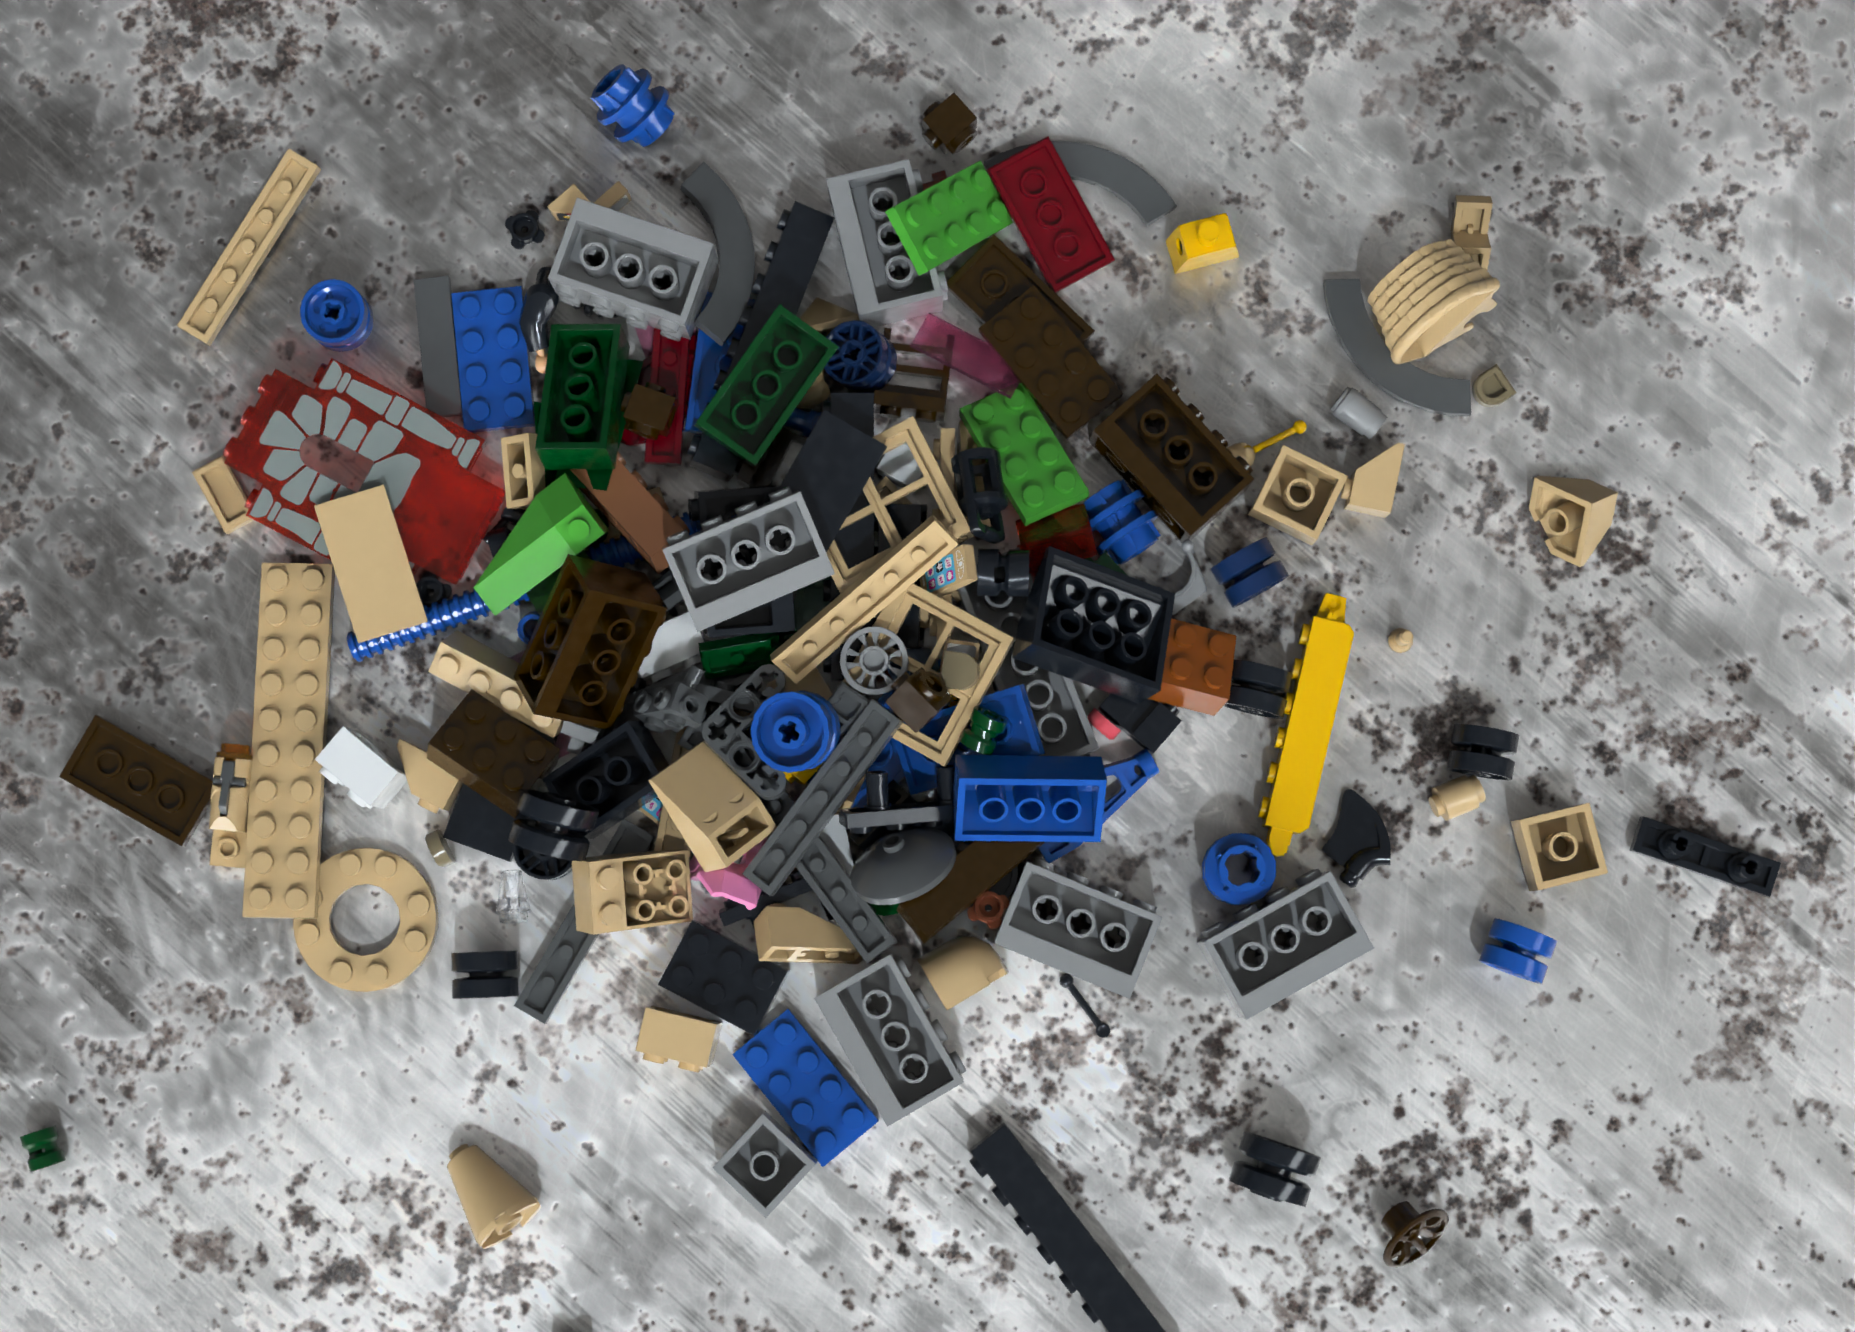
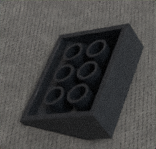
M1049 546L1044 552L1018 624L1012 658L1140 704L1161 691L1175 593Z

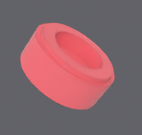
M1096 708L1087 715L1089 723L1109 740H1114L1121 732L1113 722Z

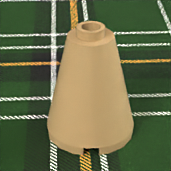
M467 1144L461 1145L449 1155L451 1160L447 1164V1169L475 1241L480 1247L482 1246V1248L486 1249L513 1235L510 1231L519 1223L522 1227L526 1225L541 1208L537 1198L477 1145L470 1147Z

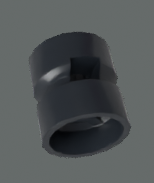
M978 549L977 596H998L1000 591H1005L1007 596L1028 597L1029 550L1009 549L1006 555H1002L999 549ZM1005 566V579L994 578V567Z

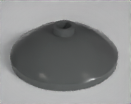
M911 826L904 830L892 831L871 843L860 854L851 871V885L856 895L870 904L892 905L912 900L933 889L949 874L956 861L955 845L947 833L932 827Z

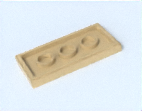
M384 484L314 505L358 643L427 623L428 619Z

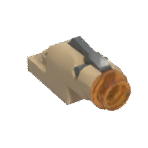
M221 743L220 752H216L209 829H213L209 864L212 866L245 868L248 802L253 755H250V746Z

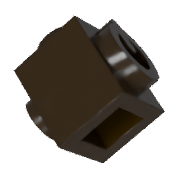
M955 93L951 94L942 103L939 101L934 102L923 113V138L934 150L939 147L945 155L949 151L952 155L960 152L978 134L975 130L977 128V117Z
M646 382L644 387L635 383L633 391L626 392L621 405V412H624L623 418L627 422L625 429L651 440H657L659 435L668 437L679 406L676 397L665 394L666 389L657 384Z
M921 667L911 676L907 672L903 673L891 685L895 692L885 703L893 710L897 718L904 721L917 733L947 705L952 697L947 693V687L938 675L925 671Z

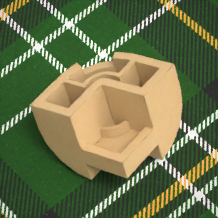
M960 936L949 940L917 959L946 1010H949L1009 973L992 946L977 937Z

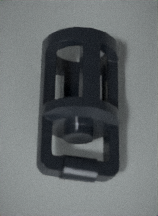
M987 447L961 451L951 459L958 504L964 516L968 517L969 529L974 536L992 544L1000 543L1005 540L1001 511L1005 510L1008 506L1001 471L1000 452ZM988 459V462L984 464L972 465V460ZM976 476L983 477L985 491L977 492ZM990 519L991 527L982 524L981 520Z

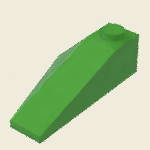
M564 473L534 497L473 588L496 616L563 566L568 554L576 556L608 532L609 529L569 476Z

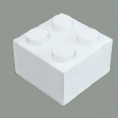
M342 726L315 758L323 766L319 772L334 784L346 785L350 789L347 795L361 807L385 809L407 782L402 767L359 731Z

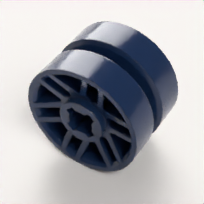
M857 320L847 321L836 326L826 337L839 347L824 368L833 379L856 393H873L875 390L882 389L893 377L897 366L895 348L887 337L871 325Z
M1267 537L1244 547L1210 569L1219 585L1234 580L1235 583L1224 591L1232 608L1249 601L1289 577L1281 560L1263 565L1264 562L1276 553Z

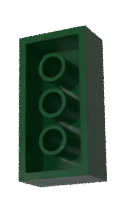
M779 304L694 426L750 466H755L839 346Z
M621 324L551 325L535 446L545 470L615 469L622 416L621 405L624 398L630 348Z

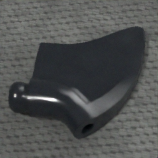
M1347 789L1342 797L1337 827L1322 850L1345 868L1339 875L1340 881L1347 884L1350 888H1354L1357 886L1360 879L1363 880L1375 866L1390 865L1391 848L1388 832L1378 813L1359 794L1351 789Z

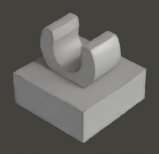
M564 721L560 733L571 736L567 751L578 755L587 749L589 743L594 744L602 738L605 729Z

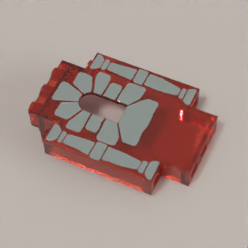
M331 358L328 365L322 363L313 379V382L317 384L315 389L275 369L272 376L266 374L257 390V393L261 394L255 407L249 405L241 418L240 424L244 426L238 438L232 436L223 451V456L227 457L224 462L225 465L248 479L262 484L260 490L254 488L248 496L244 505L245 508L249 509L246 516L331 561L314 505L357 492L322 475L303 463L300 456L302 443L310 436L324 435L374 461L358 492L384 484L413 576H415L420 567L458 587L506 497L505 490L471 473L486 445V440Z

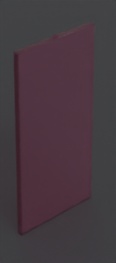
M931 313L927 315L910 347L1010 399L1020 383L987 342Z

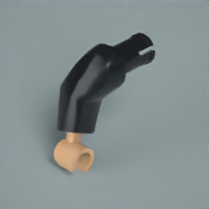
M542 267L537 272L536 283L526 292L519 318V325L529 352L536 351L537 353L535 360L536 370L542 374H545L548 355L545 348L549 347L550 340L548 321L559 303V296L548 279L552 267Z

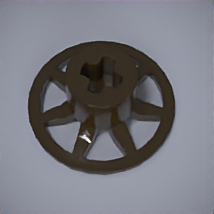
M1408 1201L1400 1202L1393 1206L1381 1221V1226L1392 1237L1383 1253L1385 1264L1391 1268H1398L1410 1264L1426 1254L1444 1234L1449 1222L1448 1214L1442 1209H1431L1419 1214ZM1423 1237L1432 1239L1426 1245L1422 1241ZM1415 1246L1418 1252L1410 1256V1247Z

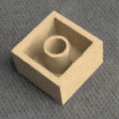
M1283 445L1248 515L1312 546L1318 540L1348 476Z
M1590 803L1511 821L1529 891H1538L1608 873Z
M657 1006L646 1007L635 1051L643 1052V1059L664 1064V1062H668V1059L679 1061L678 1068L700 1072V1070H703V1067L707 1068L713 1064L723 1022Z

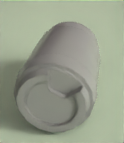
M1347 387L1330 409L1336 418L1369 439L1376 434L1387 419V416L1381 412V409L1353 387Z

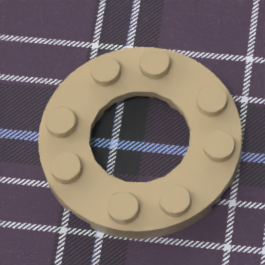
M351 849L336 854L320 864L318 918L293 919L294 936L303 959L323 980L350 991L369 992L382 990L404 981L427 959L437 935L438 906L429 882L405 858L381 849ZM370 884L381 887L393 897L399 908L400 924L396 937L388 947L376 954L359 955L349 952L336 940L332 932L330 917L335 902L345 891L354 886Z

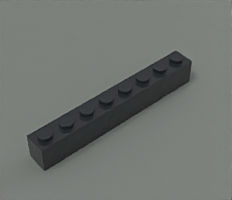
M797 201L794 202L790 211L783 210L776 227L782 231L777 243L771 240L764 257V261L769 262L765 275L758 273L751 290L752 293L756 294L755 301L752 307L746 305L738 323L744 327L739 339L732 338L725 357L731 359L727 371L720 369L712 389L719 390L779 304L796 316L834 217ZM702 432L701 436L694 434L687 451L688 455L693 456L689 466L728 482L733 477L740 459L704 432Z
M830 393L829 401H823L822 411L826 410L865 434L874 437V393ZM873 471L872 474H871V478H872L873 482H874V471ZM863 490L848 516L870 505ZM874 513L839 530L834 538L849 569L874 556ZM830 576V580H823V601H830L831 603L840 595L832 576ZM874 617L868 623H866L861 629L866 627H872L874 624ZM857 638L850 648L858 653L863 643ZM845 642L823 660V673H830L831 681L844 680L840 666V655ZM847 655V662H854L856 656Z
M1002 1123L970 1149L974 1156L969 1160L972 1166L982 1178L987 1174L996 1184L991 1189L1004 1207L1009 1203L1019 1214L1014 1220L1026 1236L1033 1232L1041 1243L1036 1247L1049 1265L1054 1261L1063 1271L1059 1278L1069 1292L1073 1294L1078 1291L1086 1302L1081 1307L1094 1324L1100 1320L1108 1332H1166L1005 1123Z

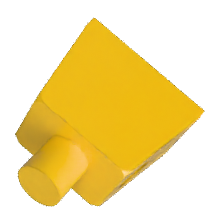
M1227 213L1181 224L1166 239L1175 274L1239 258Z

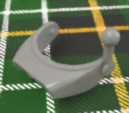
M1191 540L1183 541L1181 547L1184 554L1191 561L1192 574L1186 586L1175 593L1172 615L1207 591L1203 574L1193 556L1195 553L1193 550L1194 543Z

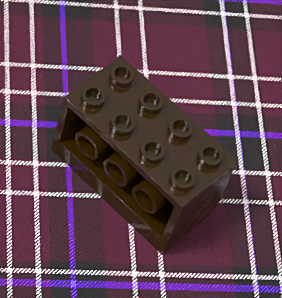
M1155 374L1093 430L1090 444L1133 491L1142 490L1144 493L1142 498L1144 503L1151 510L1156 511L1158 518L1182 543L1185 540H1192L1248 489L1254 480L1251 475L1253 470L1241 456L1235 458L1226 447L1229 444L1221 433L1215 429L1211 432L1202 422L1205 418L1192 403L1186 405L1178 396L1180 390L1168 377L1162 379L1158 374ZM1147 426L1156 427L1158 429L1157 434L1148 432L1146 430ZM1171 451L1180 453L1182 455L1181 460L1173 459L1170 456ZM1195 477L1204 479L1206 487L1198 486L1194 482Z
M568 554L513 676L533 714L607 730L612 729L616 718L622 714L624 701L630 688L636 684L641 664L651 651L654 636L666 619L668 608L644 572Z

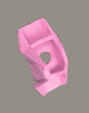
M768 836L746 852L740 864L733 862L727 868L704 872L693 854L689 862L690 879L701 881L713 897H725L745 905L748 910L755 908L762 889L742 873L768 840Z

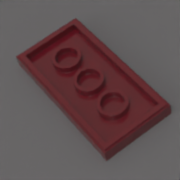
M1049 136L986 170L1047 285L1055 293L1115 261Z

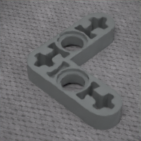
M767 664L759 667L706 719L702 725L701 732L707 747L758 796L765 800H775L781 797L786 790L785 774L783 771L773 769L767 764L761 767L762 772L767 777L778 776L776 781L778 789L775 791L772 788H768L766 791L763 790L764 782L757 773L753 779H750L748 775L758 769L762 760L754 749L752 741L744 734L752 725L754 714L762 704L757 696L748 689L753 686L757 692L763 685L761 678L763 675L769 678L776 675L777 688L767 687L761 693V697L767 700L775 694L783 693L785 690L786 681L784 673L776 665ZM741 698L750 699L754 703L753 712L746 717L738 716L733 710L737 700ZM728 712L731 719L740 726L735 729L733 724L730 723L724 730L726 739L723 741L720 738L711 740L712 732L710 728L713 725L717 728L722 727L727 722L726 717L722 715ZM747 748L754 753V762L750 766L739 767L734 762V754L739 749Z

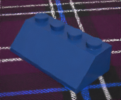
M956 755L953 785L954 840L1101 842L1107 785L1102 757Z

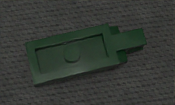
M797 631L749 634L698 643L705 678L712 679L753 672L762 665H775L771 661L770 654Z

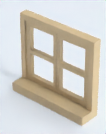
M914 416L872 438L887 446L883 455L907 442L924 477L884 498H881L871 476L869 477L863 492L870 505L846 517L840 530L874 513L891 547L849 569L834 539L826 553L835 572L831 576L840 594L903 541L886 506L927 484L945 517L940 522L957 539L958 544L974 537L969 529V523Z
M913 583L880 611L873 624L875 627L886 628L897 635L913 604L948 622L925 665L908 656V671L915 673L922 667L925 671L932 672L941 678V673L935 671L932 667L954 627L989 645L979 663L980 677L977 683L966 690L947 688V692L959 698L960 701L938 741L920 731L915 733L905 723L900 726L892 737L946 767L960 742L959 738L963 729L967 728L971 722L970 715L974 707L980 705L1016 638ZM869 633L866 638L870 647L874 646L872 634ZM880 633L878 645L880 647L886 646L891 637ZM864 644L862 645L858 653H861L864 650ZM893 647L886 650L888 655L897 651ZM856 656L853 663H859L860 656ZM902 656L893 657L890 660L902 667ZM859 666L849 670L854 681L863 672ZM866 674L862 684L863 687H868L872 675Z

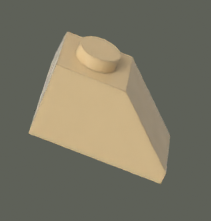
M1551 476L1534 477L1529 511L1535 522L1540 520L1549 538L1545 540V543L1550 553L1578 567L1584 566L1612 524L1618 492L1589 479Z

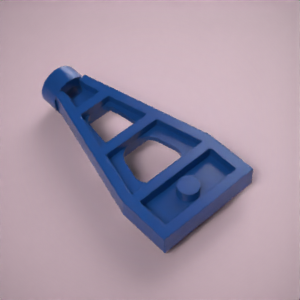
M1146 748L1132 757L1104 765L1106 777L1110 775L1116 776L1121 789L1105 802L1103 823L1141 788L1148 779L1160 773L1154 759ZM1135 765H1137L1141 774L1137 775L1135 773ZM1045 842L1038 849L1044 860L1051 863L1076 849L1083 842Z

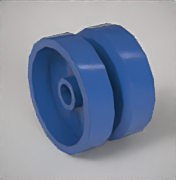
M805 690L778 693L765 700L754 714L750 729L752 744L760 759L771 768L787 773L813 769L826 762L838 746L841 735L839 716L832 704L821 695ZM795 725V731L800 733L799 737L794 735L793 728Z

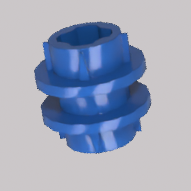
M624 64L616 66L600 80L593 90L591 99L599 107L597 120L602 125L607 126L615 121L617 122L614 137L619 142L624 143L632 139L635 143L645 147L653 143L665 132L671 124L675 113L666 104L669 92L663 86H657L651 90L648 89L652 81V74L648 70L642 68L634 72Z
M1124 479L1122 481L1117 480L1087 499L1081 505L1082 508L1079 509L1087 521L1082 527L1084 534L1087 535L1097 530L1104 540L1095 549L1100 556L1104 552H1108L1117 565H1122L1155 544L1159 540L1158 537L1161 536L1152 523L1158 518V514L1155 510L1144 515L1141 513L1136 503L1144 497V493L1141 489L1132 492Z
M1232 833L1216 840L1206 850L1202 861V878L1207 890L1217 900L1230 905H1248L1262 899L1272 888L1276 877V860L1271 849L1260 838L1248 833ZM1243 854L1249 859V869L1252 872V876L1247 883L1235 885L1228 880L1229 874L1225 862L1229 856Z

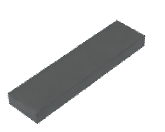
M440 276L413 279L426 413L433 419L462 416L450 277Z

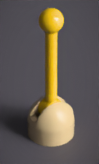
M1297 420L1294 422L1293 427L1253 447L1241 442L1235 443L1227 447V449L1235 458L1241 456L1251 466L1255 460V453L1295 433H1304L1307 425L1303 420Z

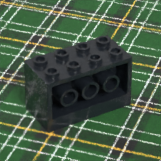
M780 485L694 491V499H688L689 520L696 521L697 532L703 529L700 523L721 515L723 521L737 515L734 509L744 504L756 501L757 506L770 502L768 495L777 491ZM745 544L740 545L739 555L745 557V563L751 561V554L755 552V548H748ZM709 558L705 560V567L700 570L703 574L709 573L711 577L718 575L717 569L722 565L720 561L713 562ZM793 592L704 629V633L708 637L795 631Z

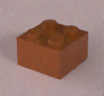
M1171 619L1161 691L1148 699L1215 716L1229 700L1237 636Z

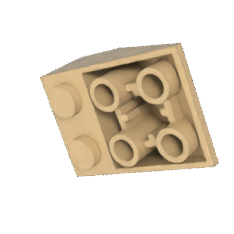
M704 742L694 746L648 780L704 872L727 868L777 828L760 798Z
M687 849L586 857L585 861H572L576 931L595 935L691 922L693 920L689 852Z

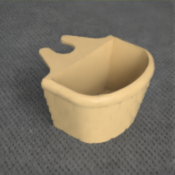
M1452 239L1425 245L1405 258L1377 284L1368 296L1367 301L1373 308L1372 312L1377 317V322L1382 328L1381 332L1386 338L1385 345L1391 352L1390 357L1393 363L1403 364L1427 357L1438 347L1471 330L1474 324L1472 322L1466 324L1470 319L1479 313L1492 310L1497 305L1492 296L1499 289L1500 282L1497 278L1492 277L1486 268L1483 269L1477 261H1474L1469 254H1465L1460 246L1457 247Z

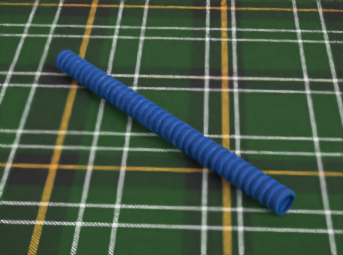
M684 512L683 517L680 518L689 528V535L696 533V521L689 520L688 512ZM620 535L619 540L611 538L610 543L600 542L599 547L595 548L591 545L589 550L585 551L592 560L623 568L625 563L635 564L636 559L644 561L643 557L622 535ZM473 589V592L465 590L462 596L454 594L453 599L443 598L440 604L435 601L432 602L431 607L423 605L428 619L427 623L362 643H358L355 633L351 631L347 634V643L353 658L358 662H362L365 656L373 658L376 652L381 655L384 654L385 649H389V651L395 650L396 645L404 647L407 641L411 644L415 643L418 637L423 640L426 639L427 634H431V636L437 635L438 630L446 632L449 626L453 629L457 628L460 622L465 625L468 624L469 619L473 621L478 620L480 615L488 617L491 610L475 589ZM525 593L514 602V605H520L522 600H525V602H530L531 600L527 593Z

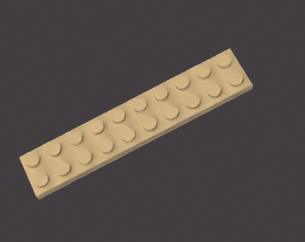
M262 563L251 748L252 770L248 802L242 917L318 918L325 776L319 772L323 766L315 758L326 747L335 582L333 564Z

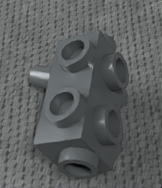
M692 665L682 683L676 682L644 689L635 700L633 716L639 718L646 728L659 733H664L665 730L670 729L674 732H679L686 726L697 729L705 719V707L709 697L695 690L705 671Z

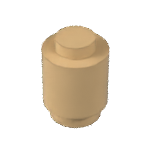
M1462 775L1432 788L1429 804L1437 817L1442 816L1444 820L1448 821L1479 808V803L1484 802L1486 797L1484 789L1475 775L1469 777Z

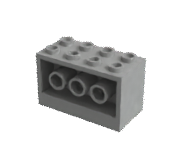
M910 159L827 178L831 208L859 321L865 322L874 328L943 311V300L948 299V287L944 271L937 272L935 267L919 276L887 214L879 211L881 209L888 210L922 192L923 185L919 169L912 170ZM890 242H895V243H897V244L894 245V246H889V245H887V244L890 243ZM904 276L905 279L897 280L895 279V277Z
M577 198L548 279L556 294L560 295L559 300L568 305L579 307L580 303L594 307L593 312L601 316L613 318L614 314L625 317L627 318L626 323L636 328L646 330L647 326L660 329V334L666 338L680 341L681 337L691 340L695 329V321L701 312L718 264V257L714 244ZM632 274H637L636 276H634V277H632V278H627L628 276H630V275H632ZM666 285H671L668 289L660 290Z
M785 487L769 494L770 502L757 506L756 501H752L735 508L734 510L737 515L725 521L719 515L700 523L703 530L689 535L687 529L667 537L668 545L663 546L662 550L697 632L835 574L799 490L792 492L790 487ZM778 529L782 534L787 532L789 534V538L785 540L786 546L781 549L776 544L770 545L769 542L774 537L773 532ZM745 544L748 548H755V552L751 554L752 560L746 563L743 559L737 560L735 558V554L739 552V546ZM711 558L713 562L720 561L722 566L717 569L718 575L711 577L709 573L703 574L700 569L705 567L706 559Z
M1038 858L1034 859L1033 864L1026 862L993 943L1130 999L1162 920L1161 916L1155 914L1157 907L1138 899L1134 900L1133 904L1122 901L1123 893L1106 886H1101L1099 891L1087 886L1089 879L1072 872L1067 873L1066 877L1054 873L1055 865ZM1047 899L1052 902L1051 908L1055 910L1054 916L1048 915L1043 920L1040 918V911L1036 909L1038 903L1044 904ZM1082 913L1085 915L1084 921L1088 923L1087 929H1081L1077 934L1073 931L1074 925L1070 923L1072 917H1078ZM1116 927L1121 941L1109 947L1107 945L1108 939L1104 937L1105 931H1112Z
M1313 869L1295 879L1298 886L1291 890L1287 886L1281 887L1264 896L1267 902L1257 908L1256 904H1250L1232 914L1235 921L1225 925L1224 922H1218L1201 932L1204 938L1197 941L1239 1018L1249 1019L1374 949L1331 871L1320 872L1319 869ZM1309 913L1318 917L1316 929L1308 927L1306 924ZM1277 931L1285 932L1287 935L1284 947L1275 944L1274 939L1277 937ZM1246 948L1256 952L1253 964L1244 962L1242 959Z
M892 954L814 998L887 1127L962 1084L964 1079L961 1074L966 1072V1068L957 1052L954 1051L949 1054L943 1044L944 1041L948 1040V1037L938 1019L931 1022L925 1010L930 1008V1005L921 989L918 988L913 991L908 983L907 978L912 976L902 956L895 960ZM876 993L879 998L886 997L888 1002L884 1005L885 1012L880 1013L877 1009L870 1010L868 1005L872 1002L870 997L872 994ZM890 1026L905 1030L906 1033L902 1036L903 1043L897 1044L895 1041L889 1042L886 1037L890 1034ZM913 1058L914 1061L921 1060L924 1065L920 1068V1075L915 1076L913 1072L908 1074L905 1071V1068L908 1066L907 1059Z

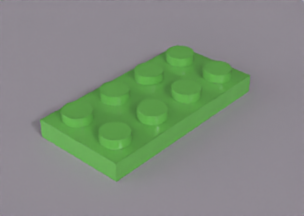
M981 160L885 211L919 276L1013 223Z
M1020 382L959 408V417L977 447L992 448L1000 452L1005 493L1025 526L1088 498V488L1031 395Z

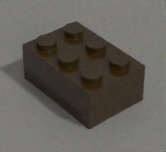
M471 689L429 741L427 759L513 818H516L520 813L517 809V803L521 789H539L543 783L542 779L549 775L556 767L560 749Z

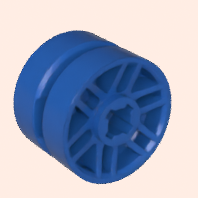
M336 279L324 280L312 286L303 297L300 307L302 324L306 331L323 347L336 352H346L356 349L369 337L373 328L372 309L366 299L349 283ZM339 312V314H338L339 318H337V319L335 320V318H336L335 314Z
M1494 918L1488 936L1501 943V945L1485 944L1479 961L1513 976L1542 984L1548 966L1536 960L1535 957L1551 959L1558 941L1518 924Z

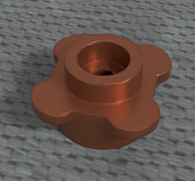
M988 890L978 897L973 906L968 909V918L971 921H982L990 929H996L1002 923L1000 917L1003 910L1008 908L1009 900L1005 895H998ZM990 905L991 911H986L985 906Z

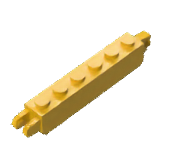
M1325 593L1316 615L1309 620V624L1303 623L1300 630L1298 644L1303 645L1301 658H1295L1291 668L1295 683L1293 692L1286 693L1285 695L1287 700L1285 714H1287L1284 728L1278 727L1275 736L1274 747L1279 748L1276 762L1271 761L1269 764L1266 782L1271 783L1268 797L1262 796L1258 809V817L1263 818L1261 826L1268 828L1265 840L1266 845L1271 849L1274 857L1284 856L1287 850H1289L1288 846L1290 845L1292 834H1300L1310 826L1354 637V632L1350 625L1344 623L1346 598Z

